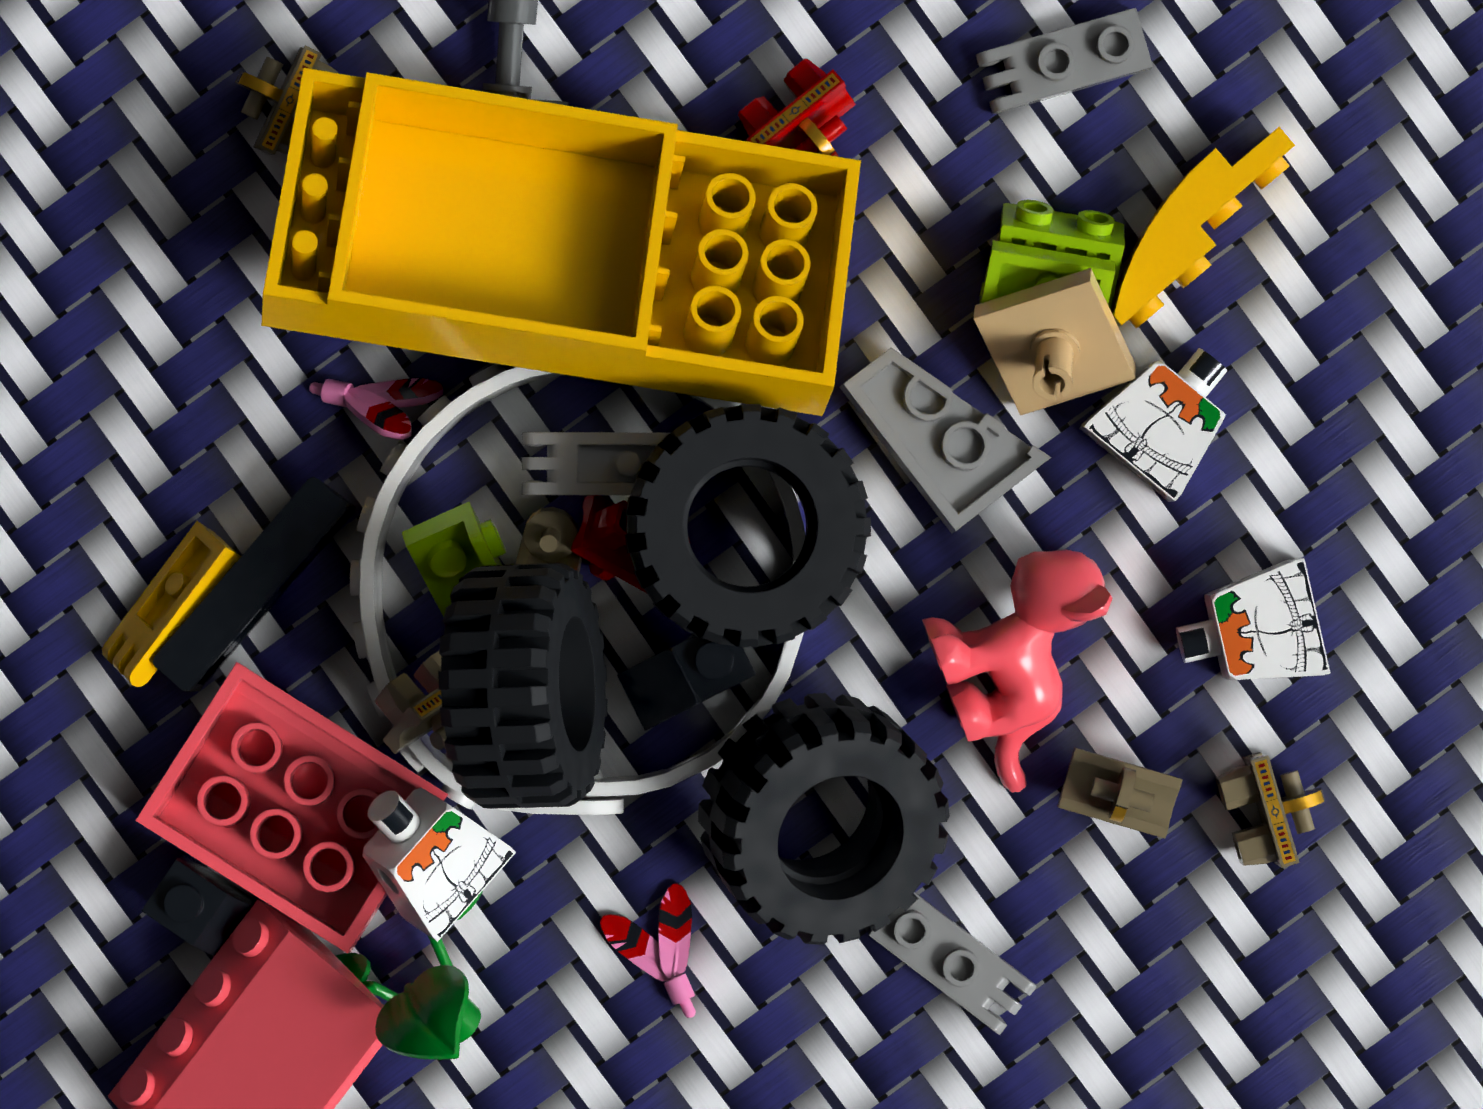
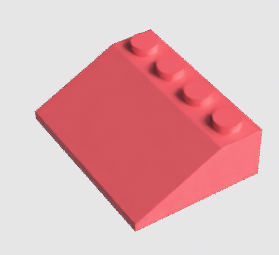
M236 662L135 821L348 954L353 950L387 896L384 888L363 857L364 846L379 830L368 818L369 806L377 796L391 790L396 791L404 800L418 788L425 789L445 801L448 794Z
M257 900L108 1097L118 1109H334L382 1047L381 1042L376 1036L375 1026L378 1014L384 1005L309 929L279 910Z

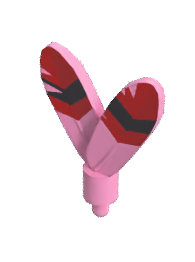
M424 378L377 382L360 385L355 388L352 383L326 379L324 384L313 382L309 386L310 392L320 395L322 402L347 407L357 418L378 434L397 440H404L412 434L409 417L399 408L430 403L442 396L444 392L441 383Z
M678 883L672 884L661 900L658 942L628 918L613 914L604 915L600 922L601 929L613 948L655 979L662 982L667 981L663 984L673 1006L679 1004L685 1017H694L696 1010L690 998L696 995L686 973L683 974L688 962L692 925L691 902L684 887Z

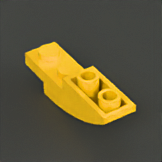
M1280 127L1270 133L1233 166L1215 148L1183 177L1165 198L1143 229L1127 259L1116 287L1111 312L1118 327L1129 320L1135 328H1138L1164 306V303L1157 295L1173 281L1176 280L1182 288H1185L1212 265L1204 255L1214 248L1216 244L1201 225L1207 221L1215 230L1242 207V204L1235 196L1254 181L1262 190L1290 166L1282 156L1291 150L1295 144Z

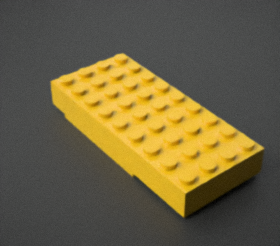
M303 68L263 289L261 326L743 404H761L762 407L774 409L780 407L788 411L823 416L835 385L861 160L677 130L678 124L369 72H366V78Z

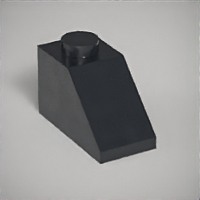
M185 854L175 860L141 911L192 946L215 956L255 904L256 900L189 854Z

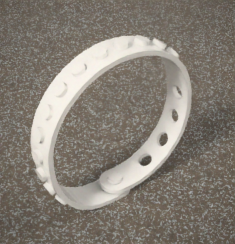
M494 364L471 376L469 380L473 387L452 402L444 395L432 404L418 418V421L424 427L408 445L399 441L383 463L380 471L387 475L377 498L371 496L366 498L357 525V531L365 533L361 559H352L350 568L351 596H359L361 621L353 623L355 646L359 659L368 657L374 682L367 684V689L380 718L386 717V715L374 700L384 687L397 677L389 652L383 619V556L390 525L406 485L430 450L465 416L484 403L513 388L536 380L561 376L563 374L520 367L505 370L503 365ZM690 395L703 402L712 410L742 404ZM768 471L784 508L790 532L794 563L801 552L805 540L804 525L798 502L792 487L781 477ZM804 632L795 636V639L784 642L777 667L762 695L736 726L708 749L667 769L636 776L604 777L600 768L599 774L594 776L595 784L592 790L586 794V797L570 807L498 809L530 814H621L624 812V798L615 796L638 795L671 787L716 765L722 760L718 755V751L727 739L731 738L734 742H737L747 732L742 724L755 714L763 719L772 709V705L776 703L790 677ZM427 734L400 751L417 772L425 767L444 783L441 790L448 794L447 797L472 810L475 802L462 793V785L456 782L452 773V761L440 750L432 746L430 737Z

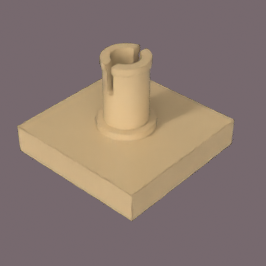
M1091 268L975 305L973 319L1020 416L1136 380V364Z

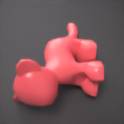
M1067 549L1035 551L1019 558L1010 585L1015 613L994 622L990 626L979 630L962 632L945 619L934 617L922 619L940 670L943 671L947 683V691L967 741L999 736L995 746L994 762L996 771L1003 786L1012 793L1020 792L1027 785L1026 776L1019 761L1021 746L1032 734L1052 722L1062 708L1063 682L1051 654L1054 634L1076 628L1087 621L1106 615L1113 599L1105 588L1103 575L1095 561L1081 552ZM983 672H989L996 689L991 693L984 694L973 683L963 680Z

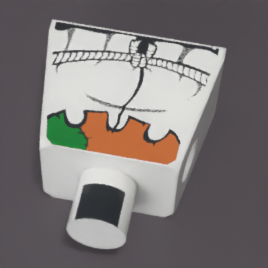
M1201 348L1197 349L1178 374L1166 364L1157 360L1136 376V380L1129 382L1084 421L1079 429L1168 502H1174L1184 491L1226 416L1222 410L1206 397L1226 374L1227 369Z
M1304 558L1285 560L1205 594L1204 598L1209 620L1176 627L1177 640L1183 662L1189 663L1218 656L1222 676L1227 680L1330 674Z
M423 788L414 790L406 800L396 791H386L377 796L368 809V818L379 830L364 846V859L400 915L407 922L437 942L516 853L502 840Z

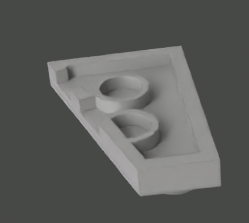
M892 347L839 387L951 534L1051 458L1036 446H1029L1005 429L1004 424L988 413L983 414L952 393L953 389Z

